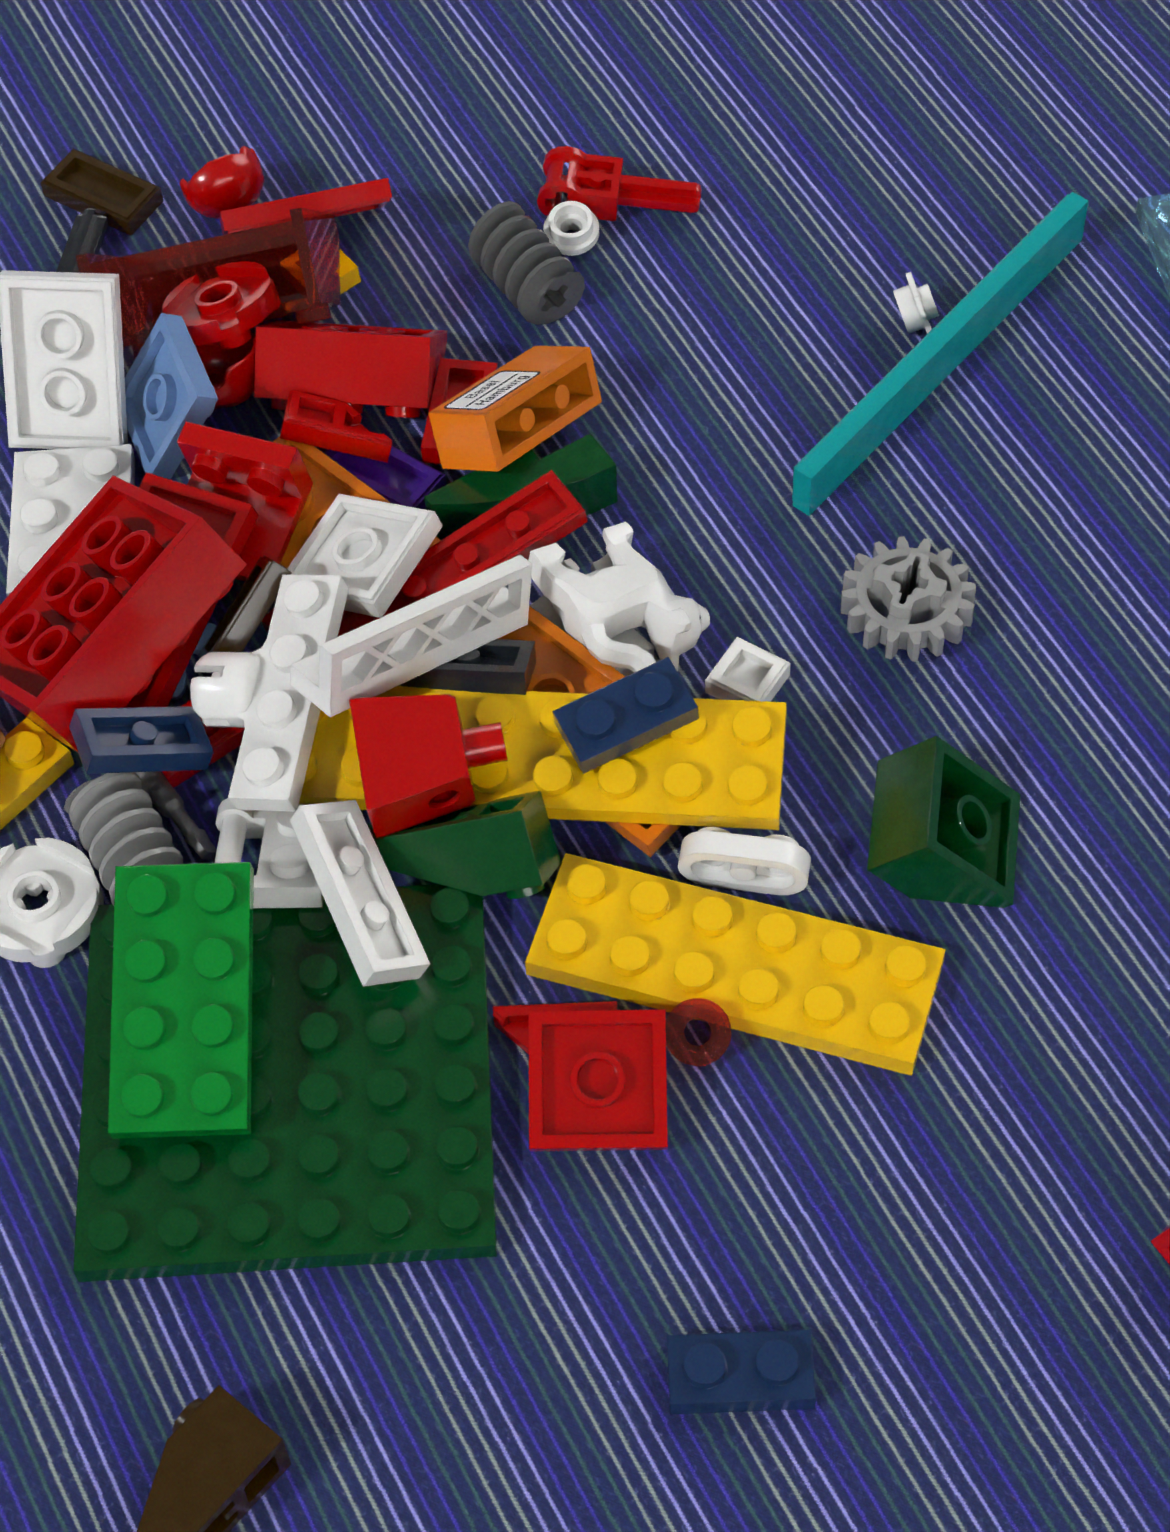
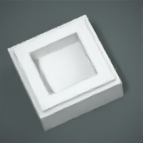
M736 637L705 679V693L722 700L771 702L790 676L791 663Z

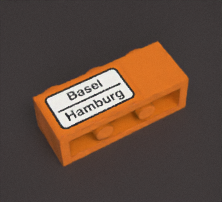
M533 346L430 411L428 414L442 469L499 472L600 404L602 398L590 347Z

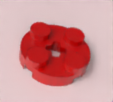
M239 261L216 266L215 269L219 277L209 279L202 284L197 274L186 279L166 297L162 306L163 313L182 316L195 345H207L218 342L222 349H233L245 344L252 337L250 329L261 323L269 314L281 306V299L274 281L271 280L266 268L256 262Z

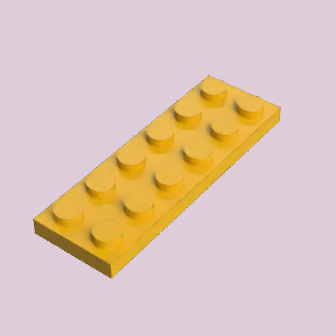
M565 853L527 955L525 967L526 975L655 1009H666V1012L912 1076L943 967L946 949Z

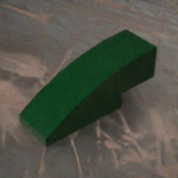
M590 433L541 459L531 449L499 472L475 470L424 496L426 510L435 511L443 526L436 535V537L442 540L552 470L585 509L586 515H590L618 502L616 463Z

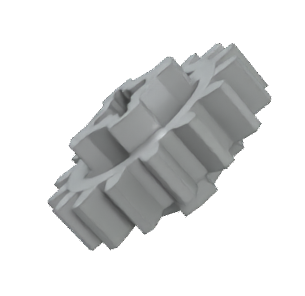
M905 536L898 537L896 549L889 550L880 541L874 543L873 558L858 553L855 556L854 570L845 571L841 614L848 615L847 630L850 634L864 631L863 647L867 650L878 643L886 645L885 658L892 659L898 649L907 650L911 661H918L920 649L926 647L935 656L942 655L944 639L959 644L962 641L963 627L971 626L976 584L967 582L969 572L967 564L951 566L953 551L946 548L936 555L930 552V540L925 538L918 548H909Z

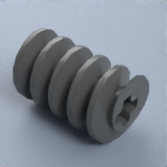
M512 201L499 203L489 209L477 221L468 243L470 256L478 266L482 267V270L494 281V284L506 295L512 305L518 308V311L527 322L536 325L549 324L563 318L575 308L585 289L584 277L580 272H574L572 263L566 257H562V253L555 244L549 243V238L542 230L537 229V225L530 216H525L524 210L518 203Z

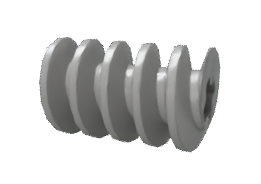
M135 772L106 773L81 784L67 797L64 810L69 814L73 829L79 833L83 848L89 852L90 861L99 872L102 885L109 891L113 906L115 899V866L183 864L181 853L172 847V836L167 830L162 828V818L157 811L152 809V800L149 794L142 790L141 779Z

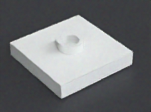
M338 494L287 569L292 572L291 575H341L349 588L344 610L381 618L443 525L435 511Z

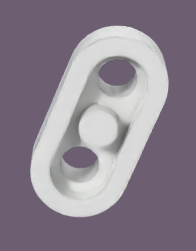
M705 827L697 832L688 834L682 840L678 870L686 879L703 886L771 895H792L806 888L811 857L803 847L799 846L797 841L788 836L769 835L758 837L733 834L719 827Z

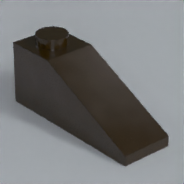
M220 1385L205 1400L203 1398L195 1399L177 1417L172 1429L173 1434L166 1441L137 1532H230L291 1465L283 1439Z

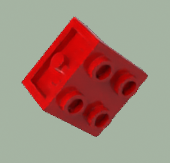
M185 422L177 443L192 470L187 485L251 504L259 515L240 554V558L247 565L235 579L245 581L260 556L263 558L265 555L281 564L313 486V481L298 448Z

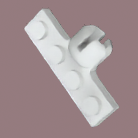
M282 575L267 639L262 648L254 652H209L202 656L195 664V672H213L211 677H195L191 679L192 707L202 718V722L207 727L245 728L228 799L237 810L296 812L298 809L320 709L290 685V665L319 652L321 644L338 637L349 589L341 575Z

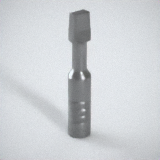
M160 771L135 772L141 779L142 790L149 794L152 803L164 817L173 820L184 834V841L195 850L201 859L215 860L217 849L210 841L205 830L199 829L183 809L184 802L163 774Z

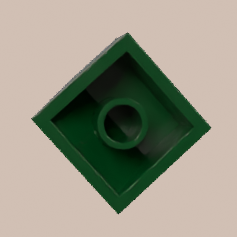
M938 736L882 758L877 763L867 871L911 899L999 908L1013 905L1021 794Z

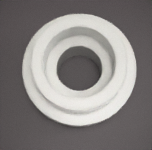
M565 201L556 205L544 222L543 230L549 238V243L555 244L562 255L574 256L585 253L596 244L599 238V222L597 217L586 205L577 201ZM568 230H577V231H578V232H575V233H565V232L568 231Z

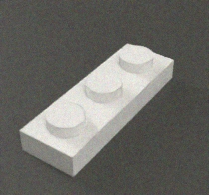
M348 800L300 805L290 819V822L362 986L419 979L429 967L430 962L357 801Z

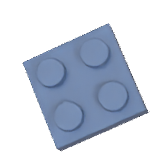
M161 313L125 377L127 430L145 473H151L167 479L172 478L180 462L185 458L177 443L185 422L203 425L205 420L213 413L218 397L182 316Z

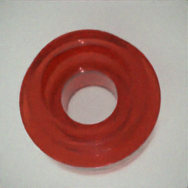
M702 998L688 999L675 1006L667 1016L666 1046L677 1060L692 1066L711 1064L726 1052L730 1044L732 1031L729 1018L719 1005L710 1000ZM693 1019L705 1021L710 1028L709 1039L706 1043L699 1046L690 1044L684 1035L685 1026Z

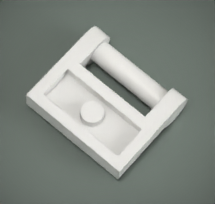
M227 798L218 807L216 826L220 831L214 863L241 862L245 839L263 838L257 874L254 875L253 908L323 907L324 897L290 822L295 812L237 810Z

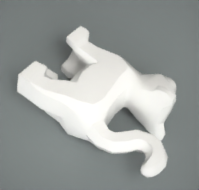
M627 522L603 529L602 536L606 544L607 554L603 558L592 562V572L586 575L579 572L580 568L571 558L564 560L566 552L557 543L530 551L528 561L532 563L531 578L543 595L551 601L553 608L562 619L565 632L584 644L589 653L602 664L626 668L636 672L656 663L652 654L641 647L611 640L612 637L622 632L643 627L646 628L660 660L669 657L678 671L679 656L693 648L701 632L710 625V616L706 608L691 598L674 595L662 573L632 548L631 543L634 531Z

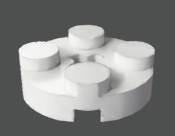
M35 838L36 845L25 846L16 850L14 844H10L0 849V956L11 961L31 962L36 967L47 968L61 962L66 953L78 947L90 935V923L97 912L98 905H104V897L91 863L82 851L58 839ZM43 890L49 891L47 894L48 902L43 907L35 910H26L25 904L21 900L22 897L26 894L38 896Z

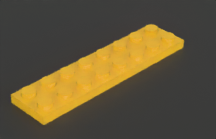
M398 685L375 696L449 694L456 697L463 729L501 722L508 761L470 768L476 801L470 806L540 790L549 819L779 830L787 718L786 702L693 698L698 706L699 719L583 774L554 723L552 711L588 694L526 691V695L403 687ZM349 708L332 717H329L320 710L299 804L308 805L356 800L360 810H366L351 709Z

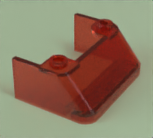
M306 208L291 209L292 221L123 257L90 253L76 255L79 273L119 274L123 349L132 348L134 358L137 357L160 314L163 313V302L169 293L180 283L196 274L201 284L209 279L219 277L215 267L226 263L249 261L262 264L266 268L278 291L281 306L269 314L263 321L296 315L298 324L332 318L330 307L341 304L340 246L335 214Z

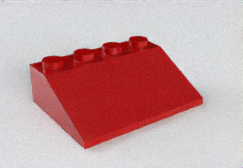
M113 475L0 604V697L53 737L78 752L69 728L75 709L125 708L133 697L141 694L149 686L153 679V674L173 650L182 646L190 638L194 626L213 603L223 598L230 591L234 579L247 564L201 516Z

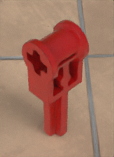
M559 146L551 149L544 158L543 171L546 176V183L539 190L537 204L545 216H548L551 210L561 203L562 192L567 193L566 201L583 203L595 214L598 220L616 221L618 205L695 213L700 208L702 192L700 184L622 175L623 158L586 154L582 150L570 146ZM565 162L569 163L567 175L562 174Z

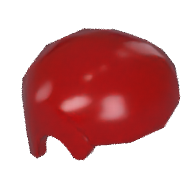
M243 146L238 154L224 155L207 162L192 176L190 181L187 182L183 178L179 184L187 203L192 209L203 216L219 219L220 211L252 205L260 197L265 179L263 169L254 149Z
M252 333V337L248 342L233 349H222L218 343L196 345L197 352L218 397L214 409L237 406L246 401L253 393L256 344L254 333Z

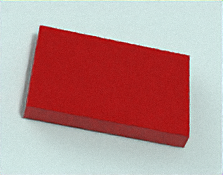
M383 178L220 211L219 219L223 237L230 239L383 208L392 198L389 179Z

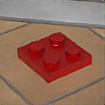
M666 1009L528 1011L530 1151L668 1149Z

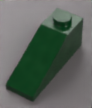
M540 790L499 798L480 805L468 806L378 838L375 836L372 825L368 824V828L388 870L480 896L506 892L509 899L531 896L544 889V883L561 864Z

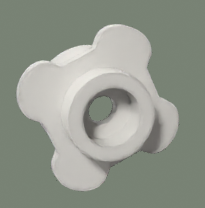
M908 272L906 277L909 285L896 289L893 293L908 334L925 328L928 334L932 330L929 320L938 317L939 314L928 284L916 287L912 273Z

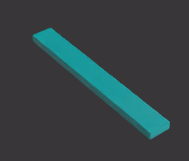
M1074 192L1067 194L794 466L793 507L810 516L1082 241L1088 207L1087 199Z

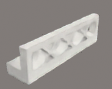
M518 555L321 644L319 652L290 665V685L325 714L332 717L349 709L350 699L375 697L528 625L532 563L523 556Z

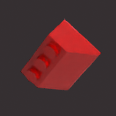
M284 320L256 326L254 397L271 398V408L285 410L289 390L346 402L360 414L363 413V404L386 406V416L420 417V408L430 407L440 358L445 357L448 330Z

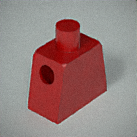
M449 694L368 697L349 700L366 810L376 838L396 833L472 805L476 798L470 768L508 761L501 722L463 729L456 697Z

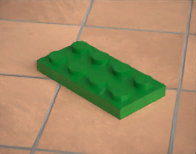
M251 862L115 866L108 1134L113 1139L251 1134L254 869Z

